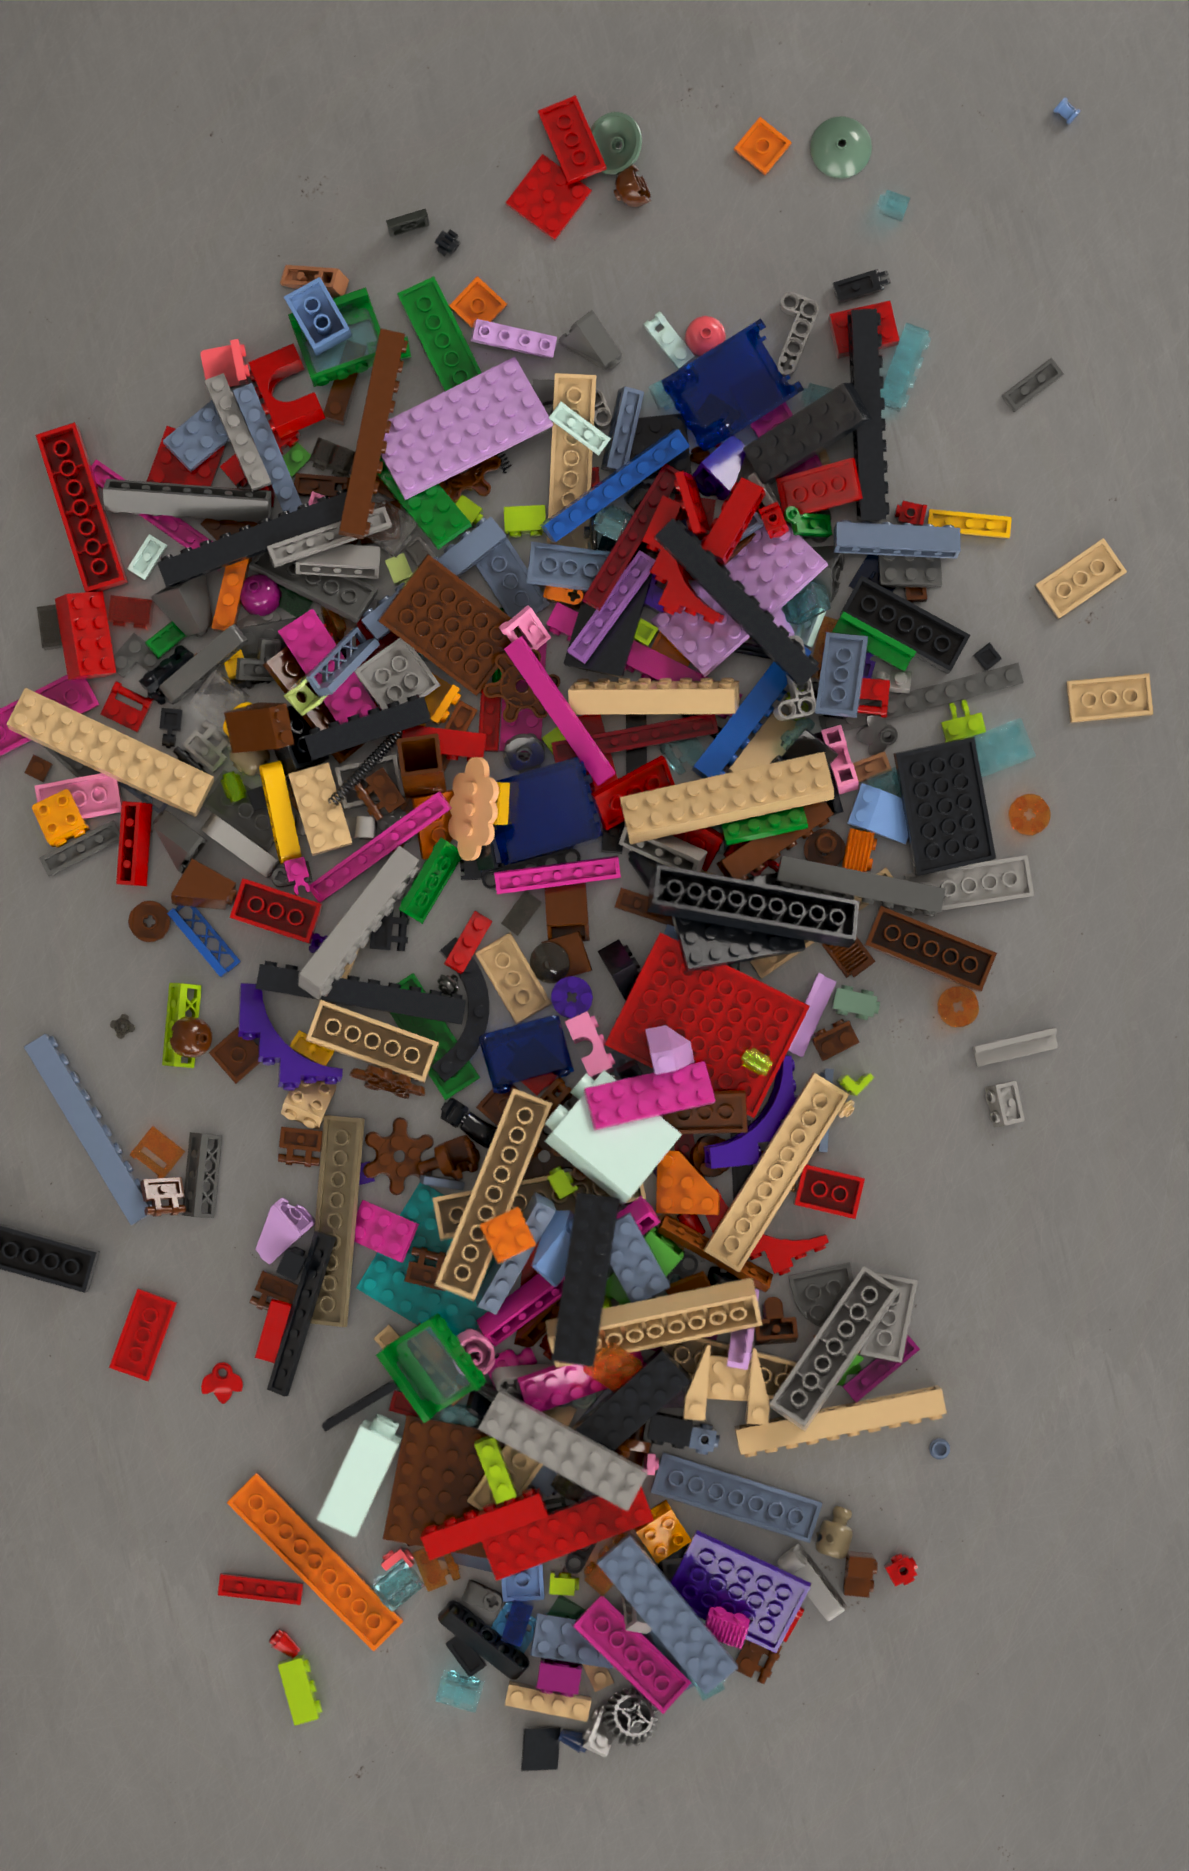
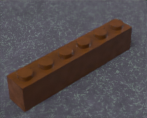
M825 801L805 805L803 807L808 828L748 841L716 864L725 877L746 880L748 878L746 874L752 870L754 873L765 867L763 864L769 859L772 862L781 856V850L786 848L788 851L797 845V839L800 837L805 839L813 834V828L816 826L821 828L829 823L830 820L828 818L834 815Z

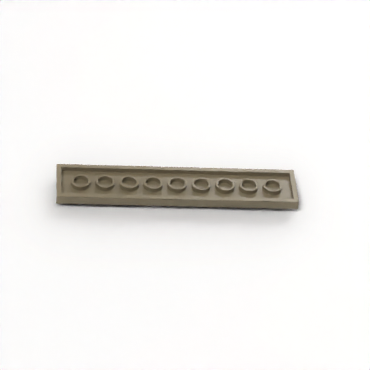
M324 1115L314 1232L326 1233L336 1237L311 1324L347 1327L364 1118Z

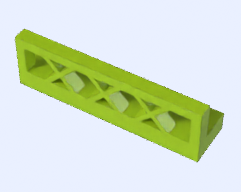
M169 983L162 1065L194 1068L195 1058H188V1063H181L182 1056L177 1055L172 1049L170 1037H172L173 1033L171 1031L172 1026L177 1020L185 1017V1012L188 1009L192 1012V1017L199 1018L202 985ZM188 988L194 989V997L191 1001L187 998Z
M864 1073L854 1082L848 1075H841L836 1081L850 1095L857 1096L874 1077L870 1073Z

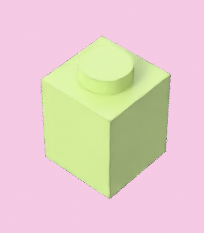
M402 553L385 560L395 586L403 582L406 583L412 575V571L405 554Z

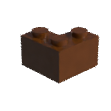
M848 1551L843 1583L844 1595L869 1598V1593L874 1591L873 1574H877L878 1562H876L872 1553Z

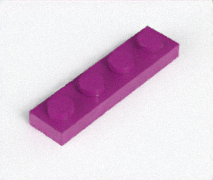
M907 1335L902 1363L875 1358L842 1387L857 1403L920 1350L919 1347Z

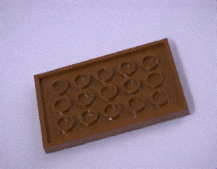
M429 554L425 556L377 620L475 696L480 693L498 669L495 664L496 657L499 654L508 655L504 649L511 644L507 635L503 634L499 628L501 624L512 618ZM516 627L513 630L514 633L517 635L518 638L522 637L523 634L521 633L519 628Z

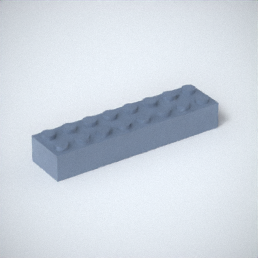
M630 1533L597 1560L600 1568L705 1695L738 1669L736 1661Z

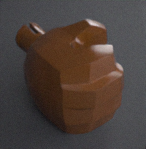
M462 1135L434 1148L435 1157L418 1162L422 1175L440 1169L444 1176L460 1181L463 1179V1172L470 1171L472 1173L478 1170L481 1156L474 1142L467 1135Z
M646 1423L614 1450L615 1453L640 1467L643 1464L644 1452L650 1453L652 1443L645 1442V1439H643Z

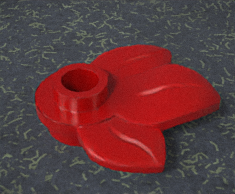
M226 1362L217 1363L213 1367L212 1373L204 1377L201 1385L202 1394L214 1392L216 1398L222 1404H225L230 1399L233 1391L241 1392L243 1390L241 1377L233 1373L232 1367ZM220 1369L226 1370L225 1376L219 1374Z

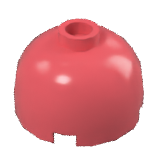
M701 316L689 324L686 329L685 342L695 356L711 358L722 351L726 341V332L719 320L711 316Z

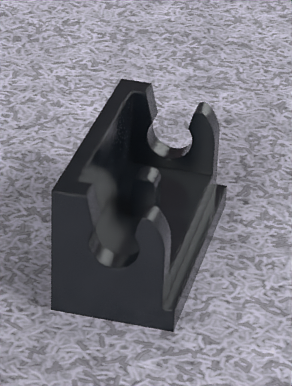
M493 841L487 846H482L481 853L476 859L478 871L504 866L503 862L496 863Z

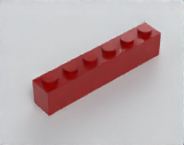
M534 1488L523 1491V1495L496 1505L495 1503H489L477 1512L470 1510L464 1513L463 1517L446 1519L443 1522L444 1524L439 1526L433 1524L425 1527L424 1531L421 1532V1540L429 1560L548 1517V1509L540 1489L534 1490Z

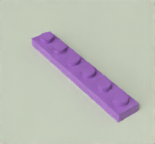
M640 550L623 572L602 609L594 612L568 648L567 652L584 664L587 662L650 575V571L655 563L653 558Z

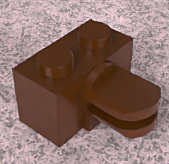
M777 1297L767 1298L763 1304L764 1319H761L762 1325L754 1328V1345L796 1343L798 1339L796 1317L784 1318L782 1301Z

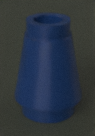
M562 1729L559 1741L578 1753H586L587 1751L586 1748L582 1747L585 1741L582 1739L584 1733Z

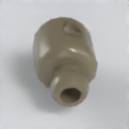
M231 750L229 757L234 763L233 766L241 774L255 776L257 773L260 775L259 765L269 762L270 753L268 750L232 753Z
M835 1506L832 1511L833 1520L823 1521L820 1531L816 1532L817 1541L815 1547L817 1552L843 1559L848 1554L853 1537V1530L846 1526L848 1520L852 1517V1511Z

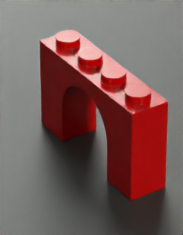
M294 343L248 362L251 369L249 377L252 383H257L258 386L255 387L259 399H264L265 403L261 404L266 415L270 414L272 419L268 420L272 431H277L280 438L326 419L315 392L289 402L279 401L273 397L274 388L281 380L305 370Z

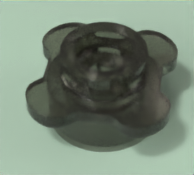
M122 1014L119 1019L113 1020L110 1023V1027L116 1031V1036L120 1039L135 1030V1026L131 1024L128 1020L129 1016L126 1014Z

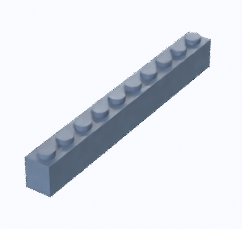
M44 1034L24 1046L130 1225H134L148 1216L145 1215L144 1209L145 1207H152L151 1201H143L140 1179L134 1178L131 1173L134 1171L128 1160L124 1161L120 1155L123 1153L121 1147L117 1142L113 1143L110 1136L112 1133L106 1124L102 1125L99 1120L101 1118L100 1112L96 1107L92 1108L89 1100L91 1098L85 1089L81 1090L78 1082H80L79 1077L74 1071L71 1072L67 1066L70 1064L64 1053L60 1055L56 1048L59 1046L53 1035Z

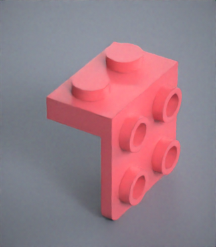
M239 339L230 340L231 345L201 351L200 355L205 380L224 373L230 387L249 384L247 378L250 376L249 365H245L243 358L247 356L245 345L241 344Z

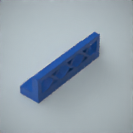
M177 906L171 909L167 914L220 977H224L241 962L196 907H190L193 910L192 919H184L180 915L179 911L185 906ZM195 914L200 918V920H195ZM186 921H191V922H192L191 927H190V925H189ZM195 922L205 924V935L195 933ZM209 930L214 936L208 935ZM200 937H205V943L200 939ZM208 938H216L219 941V951H213L207 947ZM222 946L225 948L227 952L221 951ZM213 953H218V959ZM221 954H230L235 960L226 969L220 963Z

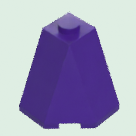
M734 435L729 437L704 459L692 474L702 495L708 497L711 494L716 495L717 499L724 501L731 493L746 455L743 450L745 447L743 442Z

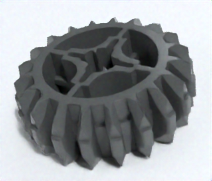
M623 1689L621 1693L616 1692L614 1697L608 1699L609 1704L604 1706L608 1712L603 1713V1717L607 1718V1720L603 1722V1725H609L606 1733L613 1732V1740L619 1738V1744L625 1742L626 1746H631L632 1744L638 1746L640 1742L645 1743L647 1737L653 1736L652 1731L657 1729L654 1723L658 1722V1718L654 1717V1714L658 1710H652L653 1705L645 1697H642L639 1691L635 1693V1689H630L629 1691ZM627 1701L632 1703L631 1706L628 1707V1709L619 1708V1705L622 1702ZM633 1726L642 1727L639 1733L629 1732Z

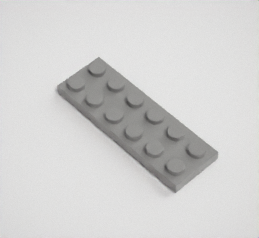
M1028 855L979 862L921 876H916L915 873L904 874L906 881L946 888L941 911L1034 896ZM915 909L914 913L910 912V915L923 914L922 910Z

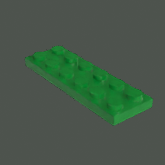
M435 276L397 293L444 392L482 373Z
M380 456L379 461L383 462L381 474L377 473V476L438 550L471 527V522L439 484L405 500Z
M414 973L396 983L401 984V989L409 990V986L422 988L421 992L426 993ZM389 1012L400 1029L439 1042L431 1066L447 1054L457 1043V1040L444 1021ZM470 1061L445 1083L432 1068H430L428 1073L445 1100L480 1079Z

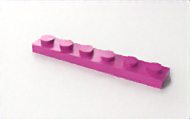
M618 856L494 872L497 894L621 878L619 858Z

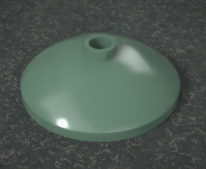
M610 112L597 119L590 130L607 168L602 173L609 175L619 174L633 165L640 154L642 146L640 128L632 117L621 112Z
M839 116L824 121L813 133L810 143V153L814 164L821 172L833 178L843 179L858 174L867 165L872 152V142L868 131L861 123L849 117ZM844 141L846 145L844 147H840L838 145V142Z

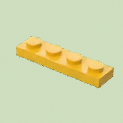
M929 509L927 524H932L934 527L952 525L955 528H960V534L1009 539L1012 517Z

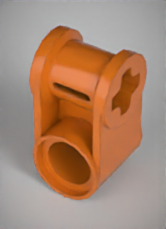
M545 586L542 597L576 605L582 601L583 592L582 590H577L580 598L571 601L568 593L573 592L574 589Z

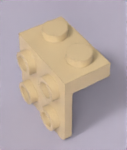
M301 1080L299 1088L288 1092L283 1103L281 1115H284L289 1120L303 1123L308 1128L319 1130L325 1112L336 1091V1085L325 1084V1081L305 1083L304 1080Z

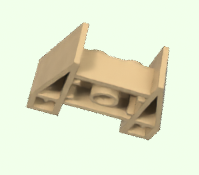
M706 1343L684 1395L683 1418L705 1420L707 1399L747 1401L745 1420L747 1424L768 1425L770 1403L756 1348L752 1346L748 1370L728 1367V1356L710 1355L711 1345Z

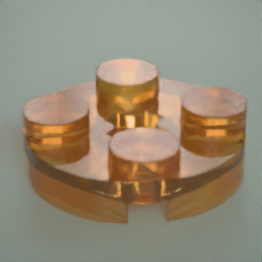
M1025 794L1016 798L1008 812L1011 827L1018 833L1027 836L1042 832L1048 826L1051 817L1047 803L1042 797L1035 794ZM1028 809H1031L1032 813L1035 814V818H1031L1030 821L1026 820L1027 817L1024 816V812H1027Z
M951 987L940 995L937 1003V1012L945 1024L951 1027H964L976 1019L979 1013L978 1000L975 993L966 987ZM961 1001V1006L964 1009L956 1013L952 1005Z

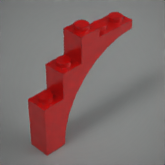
M663 495L642 540L648 544L646 548L657 553L660 549L650 573L656 575L655 580L664 584L668 581L658 604L664 606L662 610L671 615H674L675 612L681 614L684 607H686L685 612L693 616L699 613L704 616L703 620L713 625L715 621L722 623L725 616L712 609L697 595L689 584L682 566L654 539V536L672 518L675 521L678 519L681 521L684 513L679 502Z
M721 1194L719 1215H705L712 1233H714L729 1209ZM763 1234L749 1257L750 1260L762 1256L761 1252L765 1251L773 1273H778L780 1276L791 1271L790 1267L794 1266L791 1258L794 1257L795 1260L807 1256V1251L812 1249L815 1252L826 1248L825 1244L829 1243L826 1234L799 1240L779 1239Z

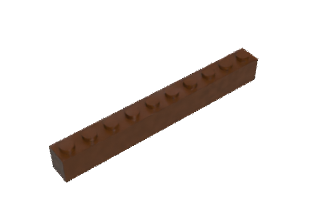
M380 329L339 535L362 540L364 534L369 535L371 522H367L368 515H373L375 502L371 500L372 495L377 494L379 482L375 481L377 473L381 474L383 462L379 460L381 453L385 454L387 441H384L385 433L389 434L392 421H388L389 413L394 412L396 402L392 401L393 393L398 392L400 381L396 380L397 372H402L404 361L400 360L401 352L406 353L408 343L407 340H404V333Z

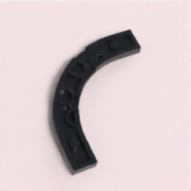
M456 937L439 951L445 959H447L458 940ZM473 957L462 974L458 973L468 998L465 1028L454 1047L431 1066L444 1083L456 1074L475 1054L482 1042L488 1024V989L483 974Z

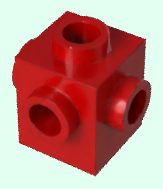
M899 1553L890 1558L891 1562L884 1565L895 1587L902 1583L907 1585L915 1580L914 1577L917 1575L915 1571L918 1568L913 1557L908 1558L906 1554L902 1555ZM905 1567L904 1571H899L900 1568Z

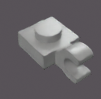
M891 670V675L882 671L876 672L875 679L890 680L889 692L910 694L911 671Z

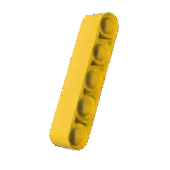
M281 761L259 765L277 856L280 864H283L284 861L301 857L284 770Z

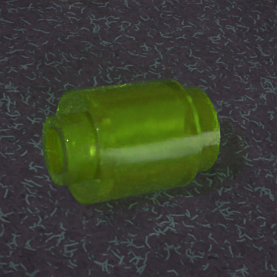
M234 771L222 775L224 779L220 780L227 799H230L231 803L246 798L245 792L247 791L239 773L235 774Z
M753 1047L751 1050L746 1049L741 1057L742 1065L758 1075L766 1076L773 1064L769 1056Z

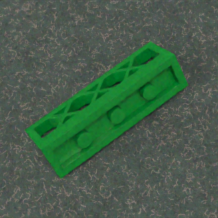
M844 611L832 630V633L868 636L867 652L905 672L911 659L917 652Z

